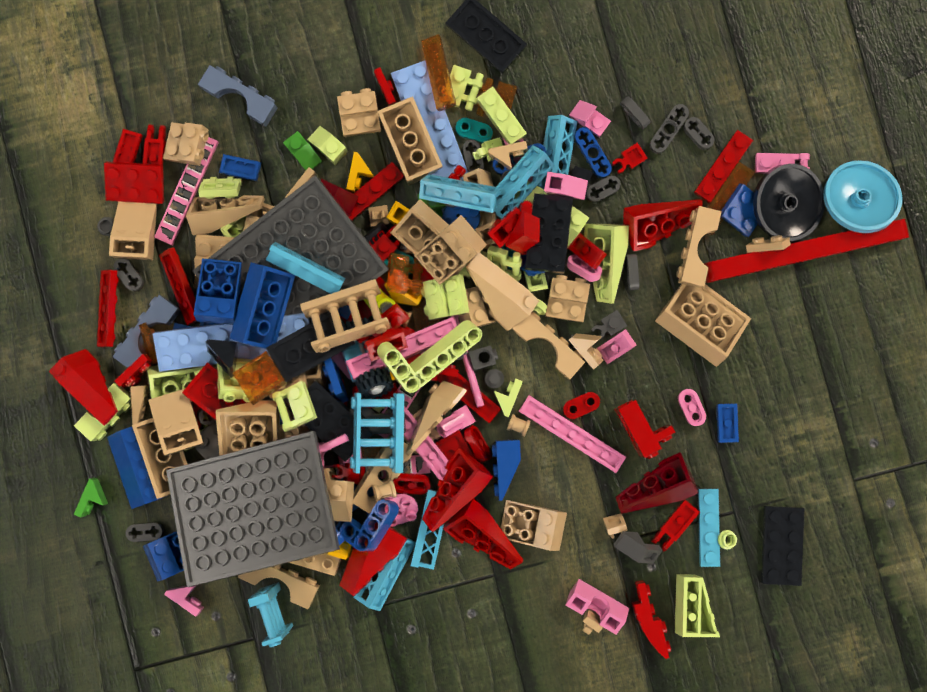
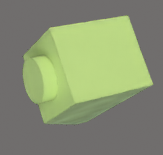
M321 126L307 139L334 165L348 152L347 148Z

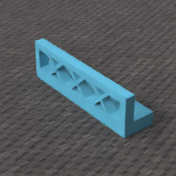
M563 115L548 116L543 146L546 149V154L555 165L549 172L568 175L577 121ZM566 123L570 124L568 133L565 130ZM564 141H565V144H566V150H565V151H563V149H562V143H563ZM560 160H562V163H563V168H562V170H560V168H559V161H560ZM545 161L541 164L540 170L547 165ZM547 175L537 185L538 187L545 188Z
M532 145L496 186L501 188V194L496 198L494 213L500 220L514 207L518 208L520 203L528 197L547 175V172L555 166L548 155L536 146ZM545 161L547 165L540 170L541 164ZM533 176L532 182L527 185L528 179ZM518 191H520V195L518 196V198L514 199L515 194ZM505 205H508L507 210L502 215L500 211Z
M428 174L420 181L419 199L493 213L496 207V198L501 194V188Z
M277 242L271 245L270 252L266 258V261L330 294L338 292L346 279Z
M428 489L422 518L431 498L436 495L437 490ZM421 519L411 563L412 567L418 568L420 566L434 570L444 524L439 527L438 534L434 531L437 540L436 543L429 546L425 541V537L432 531L429 530L427 532L428 526ZM429 550L433 557L432 563L420 562L421 555Z
M408 538L398 556L387 562L381 572L378 571L377 580L373 582L371 578V581L354 598L369 609L381 611L416 542ZM369 588V595L365 600L361 596L364 590Z

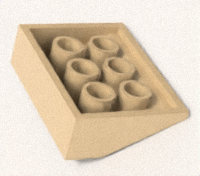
M681 284L655 321L717 367L728 357L751 318L706 284L702 288Z
M258 400L216 410L219 456L280 440L279 410L276 402L273 400Z

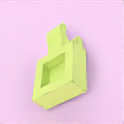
M500 137L482 143V147L477 149V152L472 153L474 159L479 160L487 157L488 162L493 161L494 159L488 154V149L503 146Z

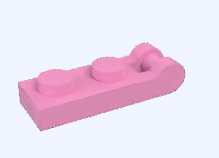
M756 153L755 173H767L776 166L795 164V161H800V165L810 169L808 167L810 154Z

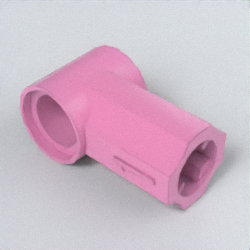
M467 405L454 411L449 417L442 419L436 426V430L439 435L445 438L476 421Z

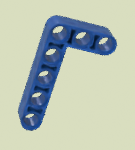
M380 500L375 504L363 525L352 518L351 522L339 521L337 524L334 521L335 528L341 533L344 540L358 551H374L399 512L398 504L391 500ZM386 505H388V512H387V513H385V506H386ZM376 522L378 523V529H377V530L375 529V523H376ZM351 528H353V535L350 533ZM366 538H367V540H368V545H367V546H365V539H366Z

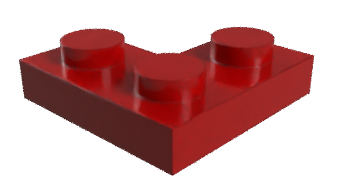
M142 354L114 381L119 387L136 386L141 381L140 377L150 368V363L153 360L148 355Z

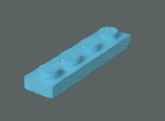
M698 489V510L700 511L698 514L700 567H720V545L718 543V536L720 534L719 489Z

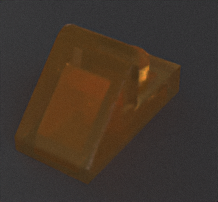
M147 323L139 325L144 347L147 355L153 360L152 364L157 363L153 339L155 331L153 328L149 329Z

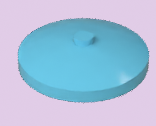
M858 160L840 165L829 176L824 187V202L829 214L841 226L854 232L873 233L886 228L898 216L902 207V192L897 180L888 170L873 162Z

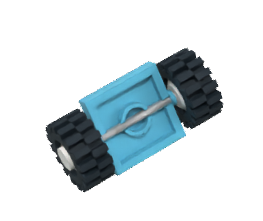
M361 318L363 325L370 323L369 319ZM353 319L351 322L348 320L344 324L347 330L355 328ZM354 340L355 345L342 351L345 363L347 360L367 352L363 347L365 341L359 343ZM387 367L382 369L376 368V370L370 369V372L365 371L363 372L364 375L360 374L356 380H353L348 369L351 380L356 383L362 399H376L378 396L381 398L383 394L387 395L388 392H391L394 387L390 371Z

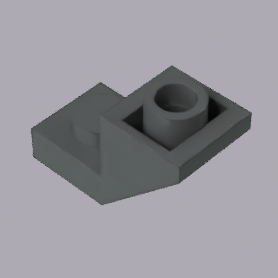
M623 531L614 543L616 549L638 563L653 564L663 551L660 545L644 544L638 532Z

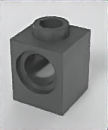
M491 345L469 352L474 371L496 365L495 360H498L496 349H492ZM480 353H488L490 360L487 363L480 362L478 358Z

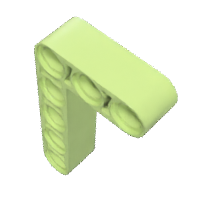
M463 321L410 364L407 363L402 354L390 342L381 343L378 346L377 354L397 382L407 392L414 393L479 342L482 337V331L471 321Z

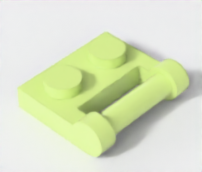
M300 381L271 395L273 401L277 404L284 432L291 431L317 418L305 382ZM285 398L289 400L295 418L293 421H290L283 400Z

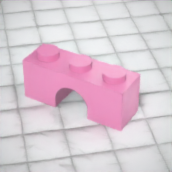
M580 579L571 589L566 602V606L583 615L586 609L595 611L600 617L599 625L616 635L625 624L629 611L627 606Z

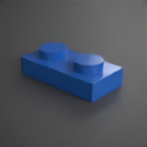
M717 404L718 443L739 442L737 404Z

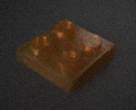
M266 351L233 372L252 405H255L287 384Z

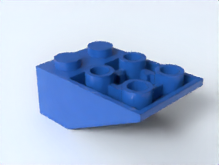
M202 258L193 314L197 322L234 324L240 301L242 262Z
M518 439L495 441L496 445H492V456L496 457L497 463L493 464V475L497 477L498 483H494V494L498 496L499 501L503 500L521 461L520 440Z
M177 531L143 546L157 581L184 571Z

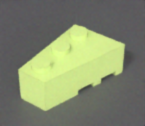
M676 574L675 633L682 637H720L715 626L714 614L711 612L709 605L710 600L703 577Z

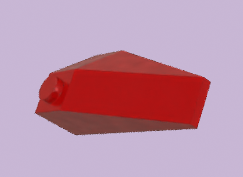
M699 199L648 203L623 208V225L629 226V243L632 250L638 251L651 248L656 245L658 240L664 237L668 238L672 236V232L679 228L684 229L691 225L692 210L695 211L698 206H702L703 201Z
M87 349L62 357L49 370L50 374L105 426L118 410L112 394L106 386L105 376L102 375L99 368L101 367L99 361Z
M458 448L447 462L445 467L447 469L443 481L439 480L437 485L440 487L436 495L431 498L422 520L433 532L481 493L493 478L484 465L461 448Z
M472 499L454 514L443 527L458 542L462 544L464 541L474 546L473 550L477 552L481 550L489 554L490 559L509 569L523 563V558L491 514L475 499Z
M377 522L375 523V529H376V530L378 529V523H377ZM389 527L374 551H358L353 547L339 586L352 596H355L371 581V578L378 571L381 572L385 568L384 565L398 556L408 538L392 527ZM367 538L365 539V546L368 545Z

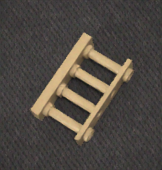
M376 279L300 304L305 317L312 318L317 340L311 342V346L316 353L327 352L330 348L375 333L381 334L391 328L388 318H381L375 298L381 294ZM368 299L374 321L363 325L357 302ZM349 305L355 328L344 331L338 309ZM329 311L336 334L325 337L319 315Z

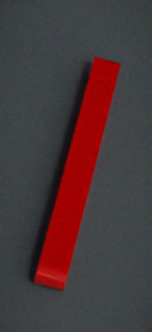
M895 220L886 228L873 233H859L850 230L792 243L784 250L752 252L704 263L708 267L706 283L903 240L910 237L906 220Z

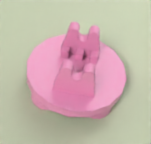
M397 494L396 498L389 497L384 499L396 502L399 507V512L391 527L408 521H414L417 518L418 505L413 497L407 494ZM388 505L385 506V513L388 512Z

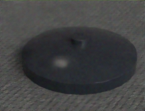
M799 164L779 165L764 174L755 189L753 210L757 223L770 237L782 235V238L790 237V241H795L808 236L814 231L821 221L825 208L824 189L818 177L810 169Z

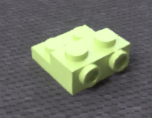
M463 274L450 276L440 285L435 279L423 282L421 294L426 299L424 313L428 316L429 320L469 313Z
M237 359L235 374L232 378L217 363L218 399H223L225 402H233L235 399L253 402L259 398L260 382L257 359Z

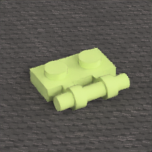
M453 65L441 101L458 108L461 101L466 102L465 109L472 111L473 106L477 103L478 91L482 89L484 75L477 73L475 79H471V70ZM467 85L472 87L469 95L464 94Z
M228 176L222 179H217V177L203 179L198 190L199 197L213 199L215 197L233 198L238 196L240 186H242V178Z
M490 245L487 250V259L519 282L521 279L520 267L522 266L521 254L514 252L513 257H509L508 250Z

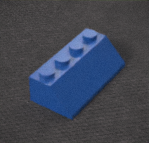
M251 262L229 339L265 349L276 343L295 275Z
M133 427L107 436L131 509L159 500L156 498Z

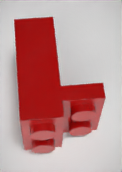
M630 400L614 409L639 457L651 459L659 454L658 450L662 449L659 442L664 443L672 438L671 435L675 433L672 425H665L652 431L636 400Z

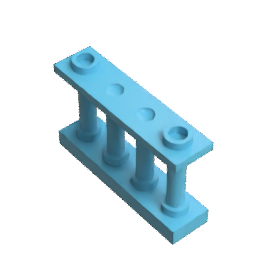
M354 393V397H351V409H354L353 457H350V469H353L354 473H360V467L389 466V468H392V472L403 473L404 394L393 393V397L390 399H361V393ZM361 407H390V409H393V417H390V419H361ZM361 427H390L392 429V437L389 439H360ZM360 447H390L392 449V457L388 459H360Z
M279 582L260 588L248 599L250 607L256 606L257 609L259 608L268 636L263 640L262 646L269 645V647H274L281 644V640L290 633L289 631L293 627L292 623L285 625L276 599L277 593L281 590Z

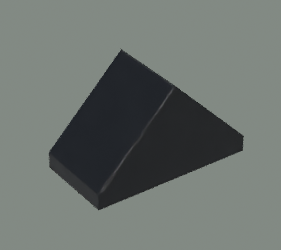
M210 339L205 341L207 352L232 378L235 374L238 357L237 342Z

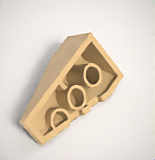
M243 195L240 198L215 197L213 199L199 196L194 197L186 214L192 235H207L261 209L265 200L264 196Z

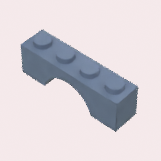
M209 65L198 86L217 99L228 93H236L243 96L247 101V115L252 120L267 127L278 109L274 104L275 100L267 95L264 97L259 95V91L250 85L248 88L242 85V81L235 76L231 78L225 75L227 72L218 66L214 68Z
M159 295L151 300L149 303L150 308L139 316L138 324L127 332L125 341L119 343L115 348L113 357L127 368L142 354H146L143 347V339L146 332L157 324L171 325L181 312L180 308L164 296Z

